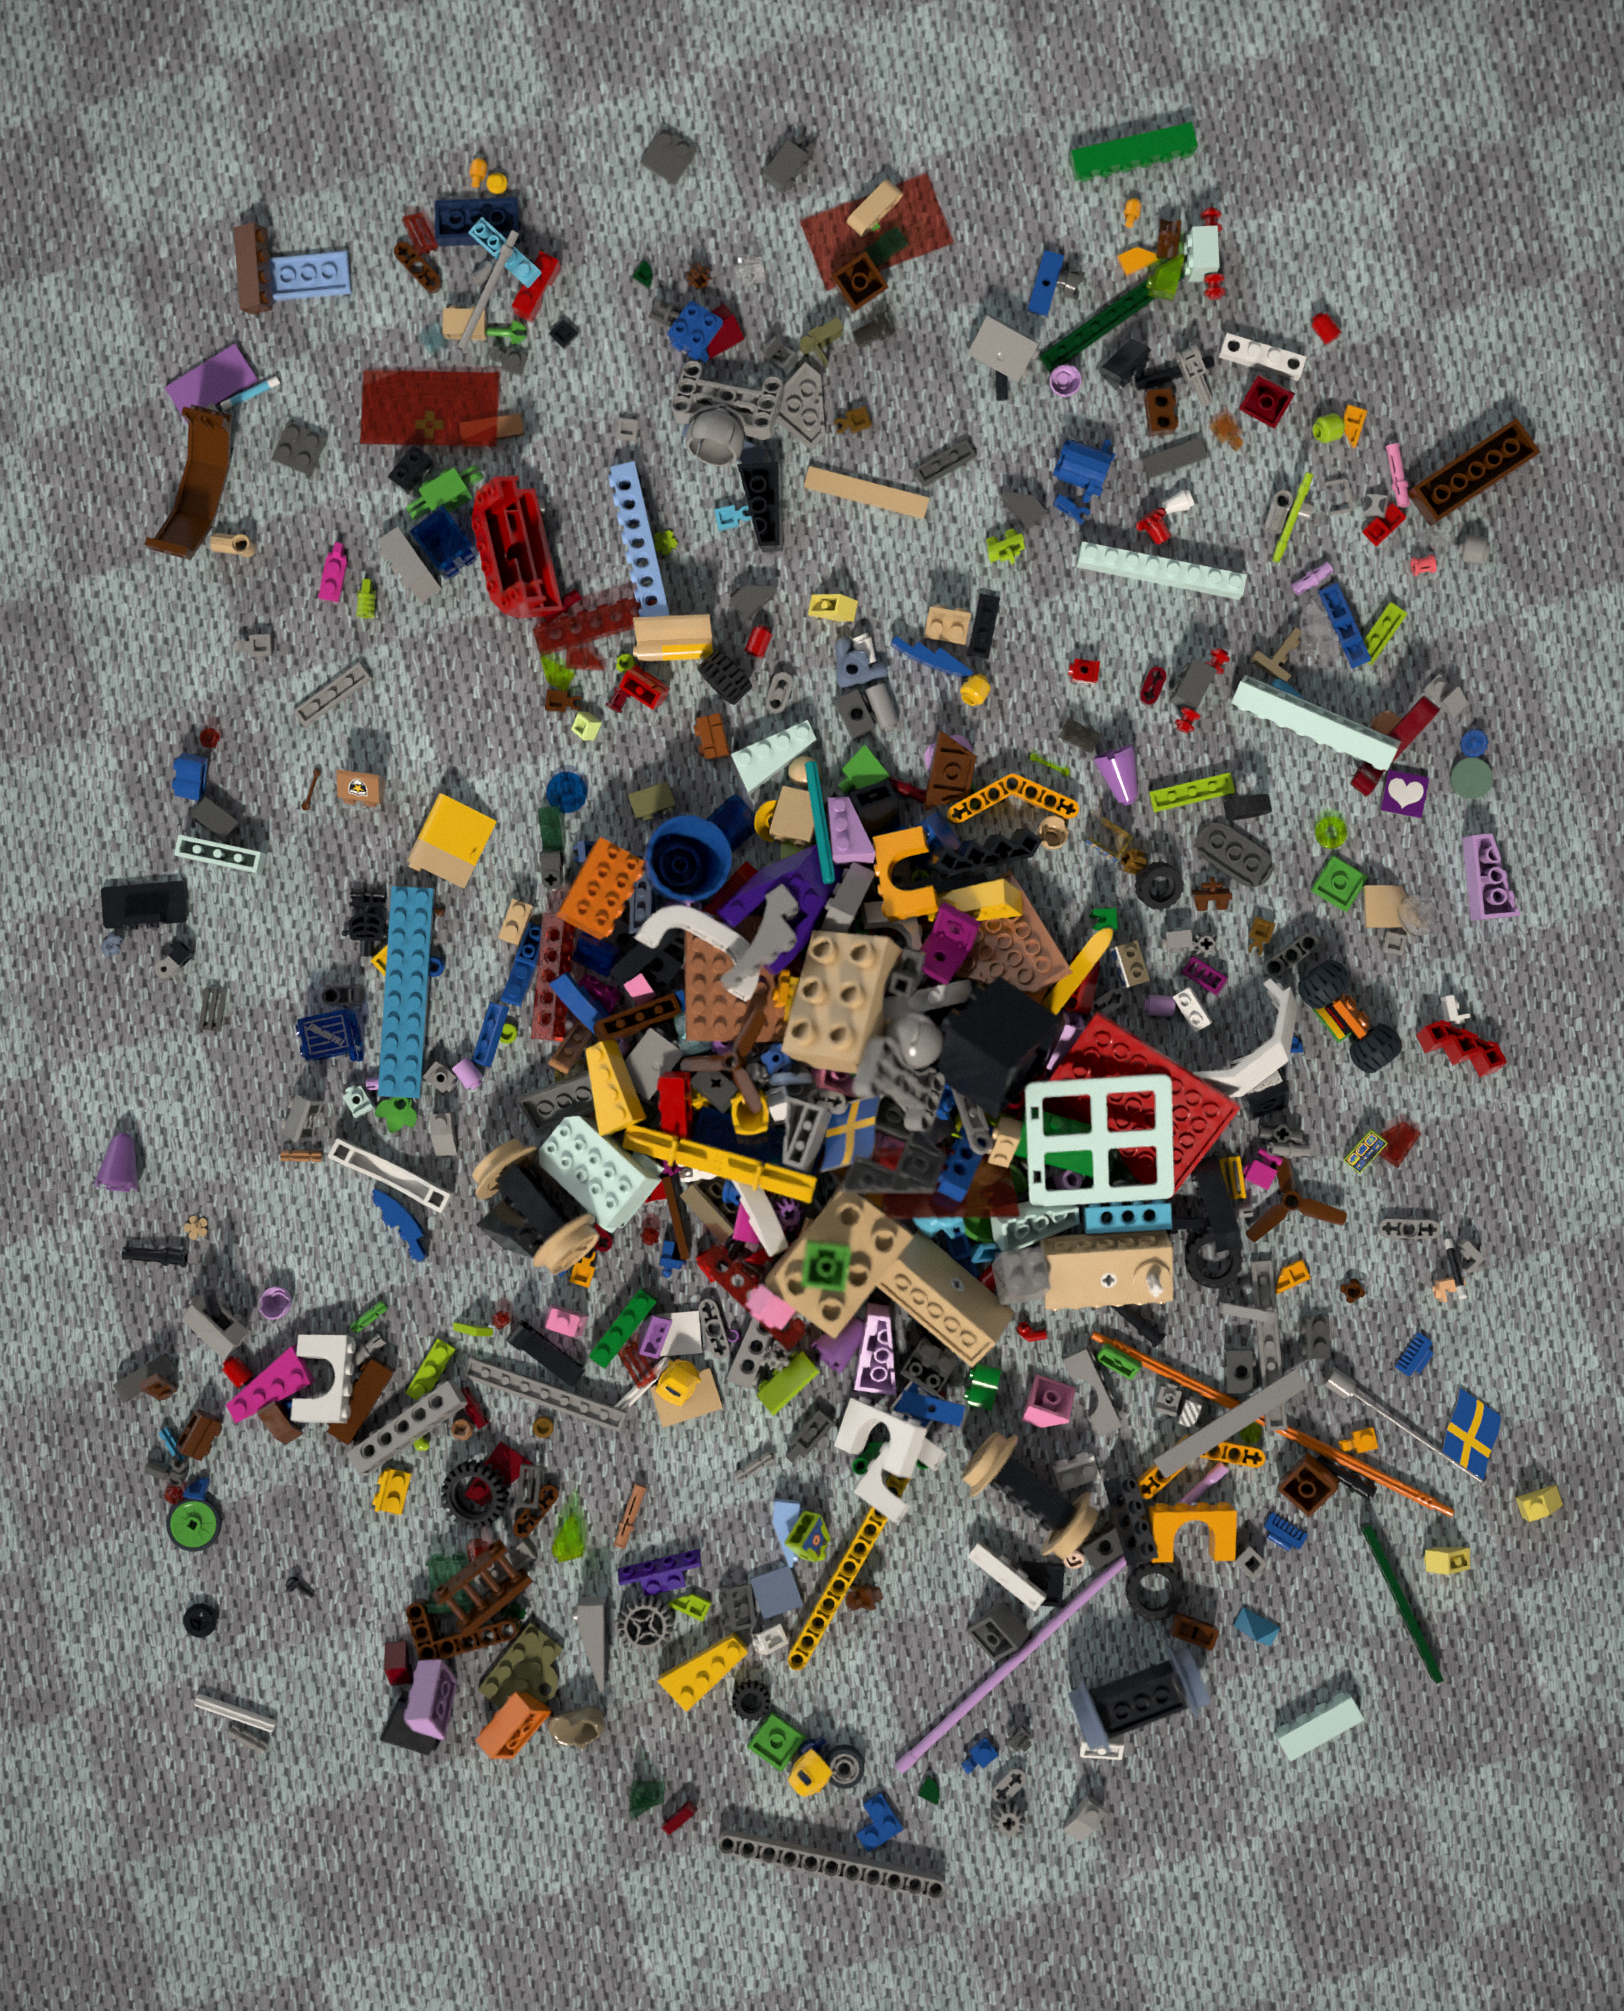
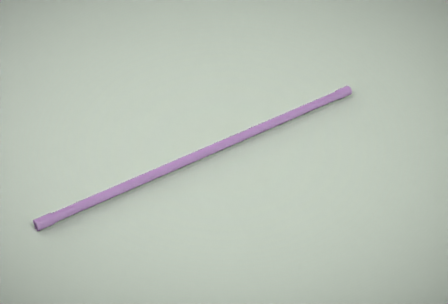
M1219 1462L1177 1503L1191 1505L1229 1470ZM1121 1554L912 1750L901 1757L895 1763L896 1768L904 1774L924 1752L1126 1566L1124 1554Z

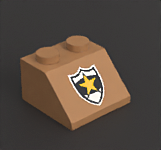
M337 769L338 798L343 800L344 804L356 805V802H364V806L376 808L377 804L383 805L386 786L384 778L375 774Z

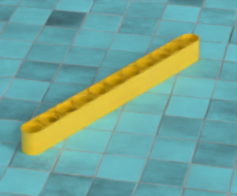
M890 1472L885 1481L887 1487H895L897 1489L895 1495L900 1498L910 1478H899ZM872 1505L788 1653V1665L792 1670L798 1671L806 1666L888 1520V1517L884 1514L878 1515L875 1513V1508ZM873 1524L876 1526V1530L873 1533H867L864 1530L865 1526ZM861 1542L865 1544L866 1548L864 1551H856L854 1549L856 1543ZM847 1561H852L855 1563V1568L846 1570L844 1564ZM836 1580H842L845 1585L843 1588L837 1589L833 1586V1583ZM830 1598L835 1603L832 1607H825L823 1601ZM816 1617H821L824 1623L816 1626L812 1620ZM804 1636H811L813 1642L811 1644H804L802 1638ZM799 1654L803 1657V1660L795 1663L791 1658L793 1655Z

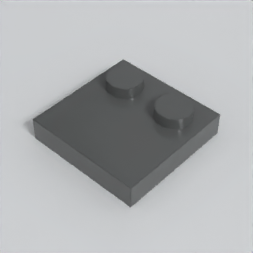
M662 127L642 157L640 164L676 186L697 153V148Z

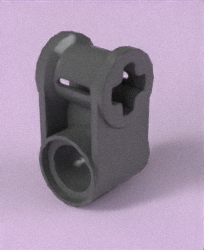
M561 850L540 852L539 862L542 884L550 891H558L563 885ZM551 876L557 880L553 883V886L548 883V880H551Z
M353 984L326 987L322 991L321 998L325 1004L331 1006H363V1002H361V988H363V985ZM334 990L337 993V999L334 1002H330L327 995L330 991Z

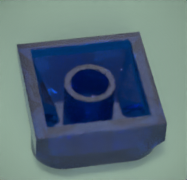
M736 793L722 803L706 819V821L712 822L722 831L732 852L756 832L754 812Z

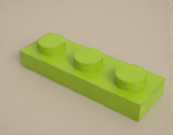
M1392 602L1387 605L1363 640L1371 657V661L1367 662L1370 666L1375 662L1408 614Z
M438 1338L405 1394L420 1401L419 1398L422 1395L431 1393L456 1348Z

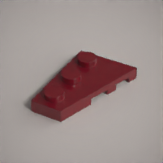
M502 1441L498 1443L484 1464H493L492 1470L498 1468L500 1470L498 1476L504 1475L506 1479L503 1481V1484L508 1483V1486L520 1477L522 1463L535 1465V1463ZM476 1477L465 1493V1496L483 1506L492 1499V1492L485 1481Z

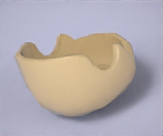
M800 756L795 758L789 765L788 775L795 785L808 789L805 763L816 760L809 756ZM817 762L819 779H821L822 769Z
M1055 815L1048 816L1039 824L1037 836L1043 839L1041 845L1046 849H1060L1067 842L1069 830L1066 829L1065 821Z

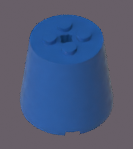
M693 815L674 817L658 827L649 840L644 865L647 882L657 894L667 899L697 901L707 898L719 890L725 883L731 867V850L725 835L712 822ZM674 865H680L681 869L675 870Z

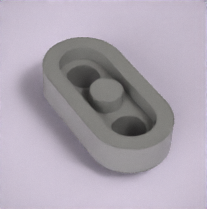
M777 673L772 679L766 698V707L773 714L782 713L787 706L793 686V680L788 673ZM784 680L787 684L785 687H780L778 683ZM774 700H778L780 702V705L778 707H774L772 705V702Z

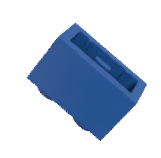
M940 811L930 815L915 826H922L925 830L929 852L912 856L922 872L930 868L926 865V862L936 846H947L955 851L961 845V842Z

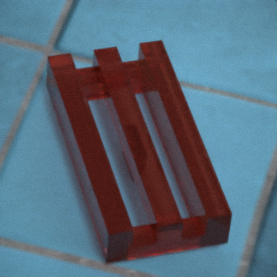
M422 212L402 217V223L418 256H422L423 253L429 254L432 250L433 252L438 251V245ZM415 219H418V220H419V222H420V224H421V226H422V229H423V231H424V233H425V235H426V237H427V239H428L430 245H427V243H426V241H425V239H424V237H423V233H422L421 229L419 228V226H418V224H417V222H416Z
M633 1342L631 1346H627L624 1348L625 1350L618 1352V1355L637 1388L641 1389L658 1377L646 1357L638 1354L639 1345L637 1342ZM635 1349L651 1377L647 1378L632 1350ZM628 1354V1356L630 1357L635 1368L637 1369L638 1373L643 1379L642 1383L639 1380L637 1374L635 1373L634 1369L632 1368L630 1362L628 1361L625 1355Z

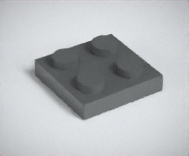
M288 421L271 459L311 477L327 442V438Z

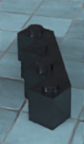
M1021 828L1015 830L1010 840L1001 834L989 835L983 846L974 840H963L957 852H954L947 846H936L926 865L942 876L956 875L1032 858L1043 839L1028 828Z

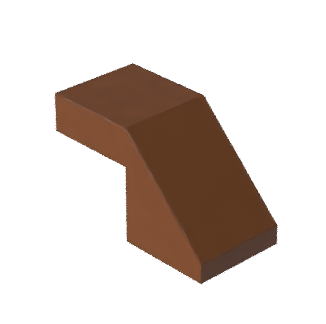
M273 1401L257 1411L258 1416L276 1440L288 1444L303 1435L302 1428L290 1421L286 1407L278 1402Z

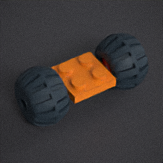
M1326 960L1299 981V994L1306 1004L1315 1009H1321L1332 1001L1334 1002V1008L1359 1037L1350 1046L1349 1050L1354 1065L1361 1071L1374 1073L1399 1055L1402 1051L1401 1038L1393 1028L1385 1024H1378L1368 1030L1370 1019L1363 1011L1360 1012L1356 1008L1357 1003L1351 995L1347 996L1344 993L1351 983L1346 968L1337 961Z

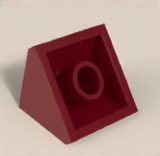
M725 304L710 311L722 319L723 325L706 348L709 355L708 360L745 340L734 314Z
M1258 374L1238 410L1275 429L1295 393Z

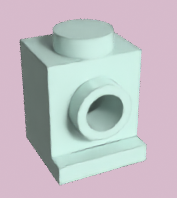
M355 1084L345 1090L347 1094L342 1096L353 1113L354 1118H359L376 1107L362 1085L357 1087ZM355 1096L360 1098L358 1104H355L353 1101Z

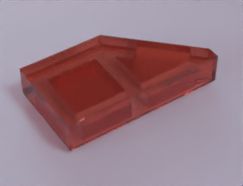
M566 648L567 670L605 671V667L588 648Z

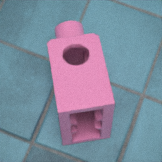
M550 1303L544 1326L547 1329L571 1337H579L583 1334L588 1315Z

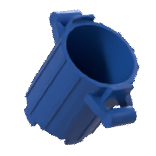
M1066 439L1053 476L1064 482L1086 489L1082 498L1085 503L1090 502L1093 494L1101 496L1103 482L1111 461L1113 462L1116 455L1109 451L1111 441L1108 439L1104 440L1099 450L1072 439L1071 441Z

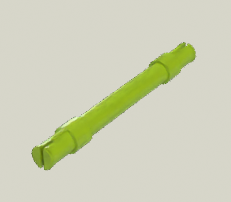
M1305 472L1286 525L1275 547L1272 561L1280 563L1287 548V542L1299 511L1310 489L1314 476L1312 473Z

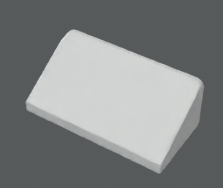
M1081 1731L1080 1757L1122 1760L1124 1749L1123 1734L1108 1739L1105 1733L1112 1752L1108 1753L1103 1747L1090 1751Z

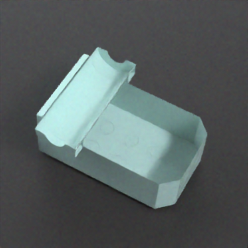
M582 1116L565 1117L539 1149L540 1166L588 1210V1214L594 1215L595 1222L611 1233L616 1228H623L661 1182L662 1179L658 1176L665 1169L649 1155L638 1152L631 1155L612 1136H599L598 1124L592 1118Z

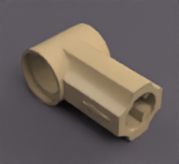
M213 533L211 536L210 545L213 552L236 554L243 557H250L255 553V543L243 534ZM247 542L246 548L240 550L241 544Z

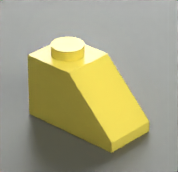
M842 594L811 595L808 615L840 622H853L858 601Z
M1556 1484L1516 1497L1522 1518L1529 1522L1549 1516L1563 1506Z
M1435 1547L1425 1550L1424 1563L1426 1564V1571L1450 1575L1470 1569V1548Z

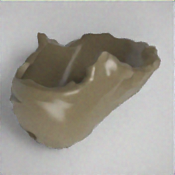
M586 1706L582 1709L560 1713L551 1717L547 1723V1728L555 1743L563 1747L566 1745H576L577 1748L584 1750L587 1744L597 1740L605 1731L604 1715L596 1706Z

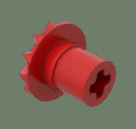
M1165 508L1152 510L1143 516L1135 526L1138 531L1146 530L1156 545L1163 543L1172 536L1164 523L1163 517L1167 514Z

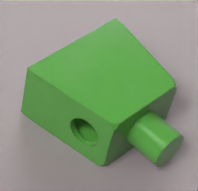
M864 745L842 768V773L846 778L838 783L837 786L845 795L853 788L857 790L889 779V774L868 747Z

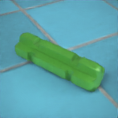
M379 1301L374 1305V1308L372 1307L360 1316L359 1320H355L350 1324L351 1330L355 1334L359 1333L364 1329L363 1327L368 1326L378 1318L379 1314L387 1311V1305L383 1301Z

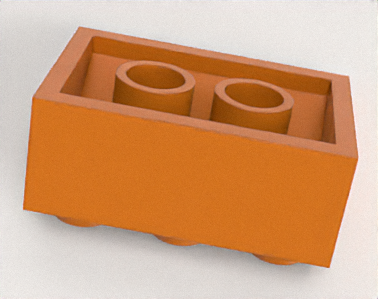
M515 1692L507 1698V1703L494 1714L492 1721L481 1729L476 1742L490 1759H513L553 1711L527 1692Z

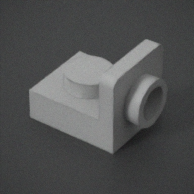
M1462 1239L1457 1244L1461 1248L1459 1253L1466 1260L1471 1259L1462 1269L1465 1272L1474 1273L1482 1267V1262L1485 1258L1468 1240Z

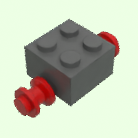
M1221 648L1211 650L1212 659L1210 662L1203 663L1196 658L1191 663L1187 662L1179 673L1178 677L1181 680L1173 685L1169 693L1172 696L1170 703L1182 708V718L1176 719L1174 723L1177 725L1176 729L1188 734V732L1194 731L1195 728L1192 725L1194 720L1201 718L1196 709L1216 673L1222 675L1224 672L1222 669L1223 663L1230 661V657L1227 656L1228 652Z

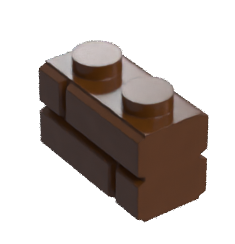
M196 1409L176 1444L179 1453L202 1461L204 1456L209 1455L214 1437L220 1435L222 1422L217 1416Z

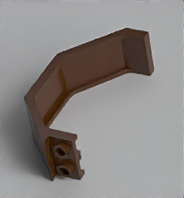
M192 404L190 408L183 406L181 413L188 421V454L174 507L154 538L146 537L144 544L150 550L187 560L193 558L214 525L230 469L232 415Z

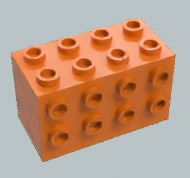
M599 837L591 848L555 916L599 940L603 937H608L616 925L613 923L614 919H617L618 916L620 917L625 909L624 900L630 898L636 888L633 886L634 881L640 880L645 871L643 867L645 861Z

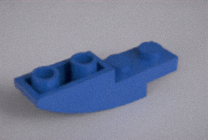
M531 922L528 923L515 957V963L502 993L501 1001L519 1007L522 1006L534 978L549 928Z
M380 1188L374 1189L372 1191V1200L376 1207L380 1206L383 1212L381 1217L385 1225H389L390 1228L399 1225L400 1229L398 1232L402 1240H406L409 1244L408 1252L413 1260L416 1259L417 1262L428 1258L419 1240L426 1233L415 1216L405 1205Z

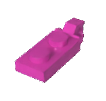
M335 542L332 553L328 552L318 595L319 599L340 603L348 565L347 556L343 555L345 546L342 543Z

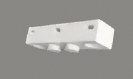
M1226 333L1218 356L1222 359L1296 381L1301 377L1306 361V356ZM1229 341L1239 344V350L1236 352L1230 351L1228 349ZM1288 360L1299 362V368L1295 370L1288 367Z
M981 1540L978 1541L969 1553L968 1558L1033 1611H1036L1046 1598L1047 1594L1027 1579L1028 1575L1020 1568L1016 1570L1010 1565L1012 1562L1006 1556H999Z

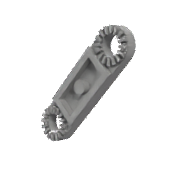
M951 1087L971 1149L977 1154H986L992 1148L993 1140H991L983 1110ZM977 1139L984 1140L986 1147L980 1148L977 1144Z

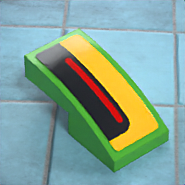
M1333 1001L1321 1009L1312 1008V1011L1322 1025L1328 1029L1337 1043H1340L1354 1033L1334 1008Z

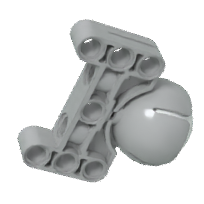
M912 1013L893 1017L888 1023L884 1037H870L867 1040L853 1084L854 1093L861 1097H878L882 1090L908 1107L904 1119L907 1130L929 1131L945 1086V1078L932 1067L926 1066L933 1063L939 1056L944 1042L943 1032L936 1027L931 1019L921 1014Z

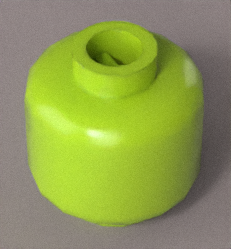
M1335 413L1319 417L1313 425V435L1324 444L1338 440L1344 434L1345 422Z

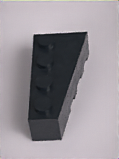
M779 462L737 464L760 549L762 552L783 551L782 468Z
M1214 1155L1202 1158L1191 1172L1190 1179L1197 1186L1194 1190L1197 1200H1201L1202 1207L1200 1209L1203 1219H1206L1208 1224L1206 1226L1208 1236L1212 1238L1216 1253L1240 1247V1228L1217 1157Z

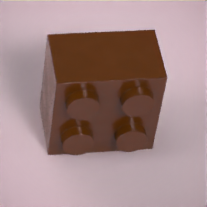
M866 251L829 278L852 314L889 288Z
M1307 1452L1279 1480L1277 1490L1310 1518L1338 1490L1340 1480Z

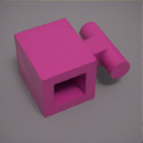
M1260 1147L1257 1155L1264 1158L1262 1163L1257 1160H1253L1252 1163L1248 1162L1242 1173L1246 1174L1245 1180L1268 1190L1278 1172L1270 1168L1272 1162L1280 1166L1284 1158L1277 1155L1270 1156L1266 1149Z

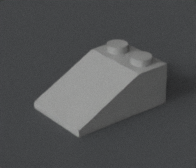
M303 1094L293 1096L289 1103V1108L291 1109L289 1116L284 1118L282 1124L283 1134L295 1142L311 1141L324 1101Z

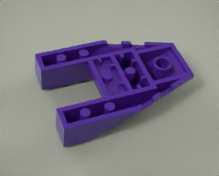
M815 844L761 868L715 912L724 923L735 927L761 902L767 906L765 896L783 884L798 903L799 910L792 919L784 920L796 936L797 942L791 950L783 951L777 955V959L771 964L766 963L763 965L771 975L778 974L808 943L813 930L818 931L828 912L825 907L830 897L834 899L836 896L833 892L837 883L842 884L843 882L840 878L844 869L841 865L833 866L836 880L831 884H824L818 847Z

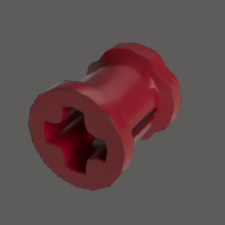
M614 687L613 690L615 692L610 701L606 702L605 706L622 714V708L627 698L630 699L631 695L618 687Z

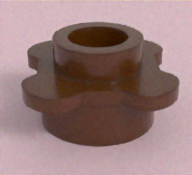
M1355 1278L1351 1279L1348 1284L1340 1286V1291L1344 1293L1348 1303H1354L1355 1300L1365 1295V1291Z

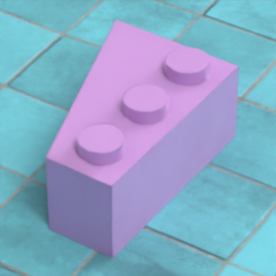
M828 798L826 812L833 866L851 865L853 862L859 865L874 864L875 851L850 798Z

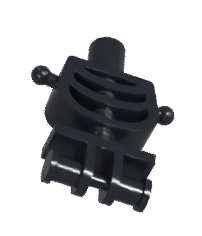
M363 887L361 890L351 888V899L360 898V902H349V906L363 907L364 913L354 915L349 919V930H343L342 936L350 935L351 940L360 941V956L373 957V941H383L384 935L388 937V931H385V920L378 915L372 914L371 911L372 907L386 908V903L375 902V898L385 900L386 890L371 888L370 892H366V888ZM366 896H370V902H366ZM372 917L379 920L380 926L371 922ZM363 918V923L354 925L356 920ZM363 927L362 931L355 932L356 929ZM371 927L377 928L379 933L372 932Z

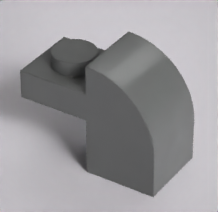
M908 946L904 948L900 967L893 972L889 988L890 993L908 999L915 994L924 974L923 966L927 953Z

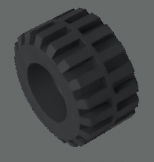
M716 649L698 666L699 673L725 701L732 705H735L752 688L751 681L745 673L722 651Z

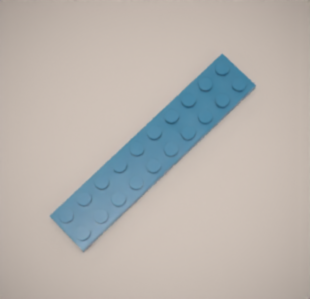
M391 886L378 1096L421 1098L435 893L433 888Z

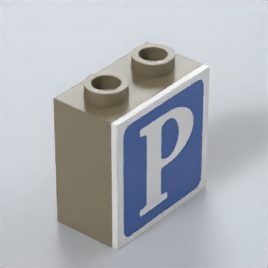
M1137 940L1110 949L1122 989L1150 981Z

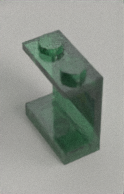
M463 1552L453 1553L452 1557H444V1554H433L431 1558L426 1560L425 1565L429 1567L430 1587L428 1613L453 1612L446 1602L439 1606L431 1594L435 1592L439 1585L446 1583L471 1562V1555L465 1556ZM463 1588L452 1595L464 1611H471L473 1600Z

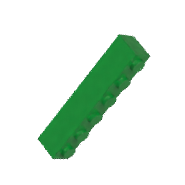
M1189 122L1074 149L1070 152L1069 161L1074 181L1088 182L1096 176L1105 178L1111 176L1113 172L1121 171V173H1127L1139 166L1141 168H1148L1153 163L1160 161L1164 164L1171 162L1173 158L1177 157L1182 159L1189 158L1196 152L1198 144L1193 123Z

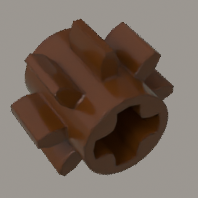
M700 261L689 264V271H685L688 285H694L696 290L707 287L708 280L712 279L708 265L703 267Z

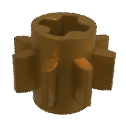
M1134 848L1124 852L1121 857V864L1125 866L1123 871L1137 875V872L1144 869L1147 865V860L1143 857L1145 852Z

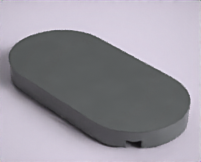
M1216 822L1204 826L1199 831L1196 838V849L1200 857L1245 887H1257L1264 884L1270 878L1273 872L1270 854L1231 826L1222 822Z

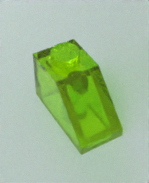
M1180 254L1156 268L1153 276L1149 275L1146 288H1150L1148 296L1173 301L1185 254Z
M575 1512L569 1515L555 1538L554 1545H551L553 1557H557L558 1563L580 1558L585 1554Z

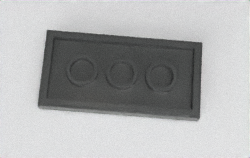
M589 1070L517 1097V1102L535 1132L558 1125L565 1117L583 1116L595 1111Z

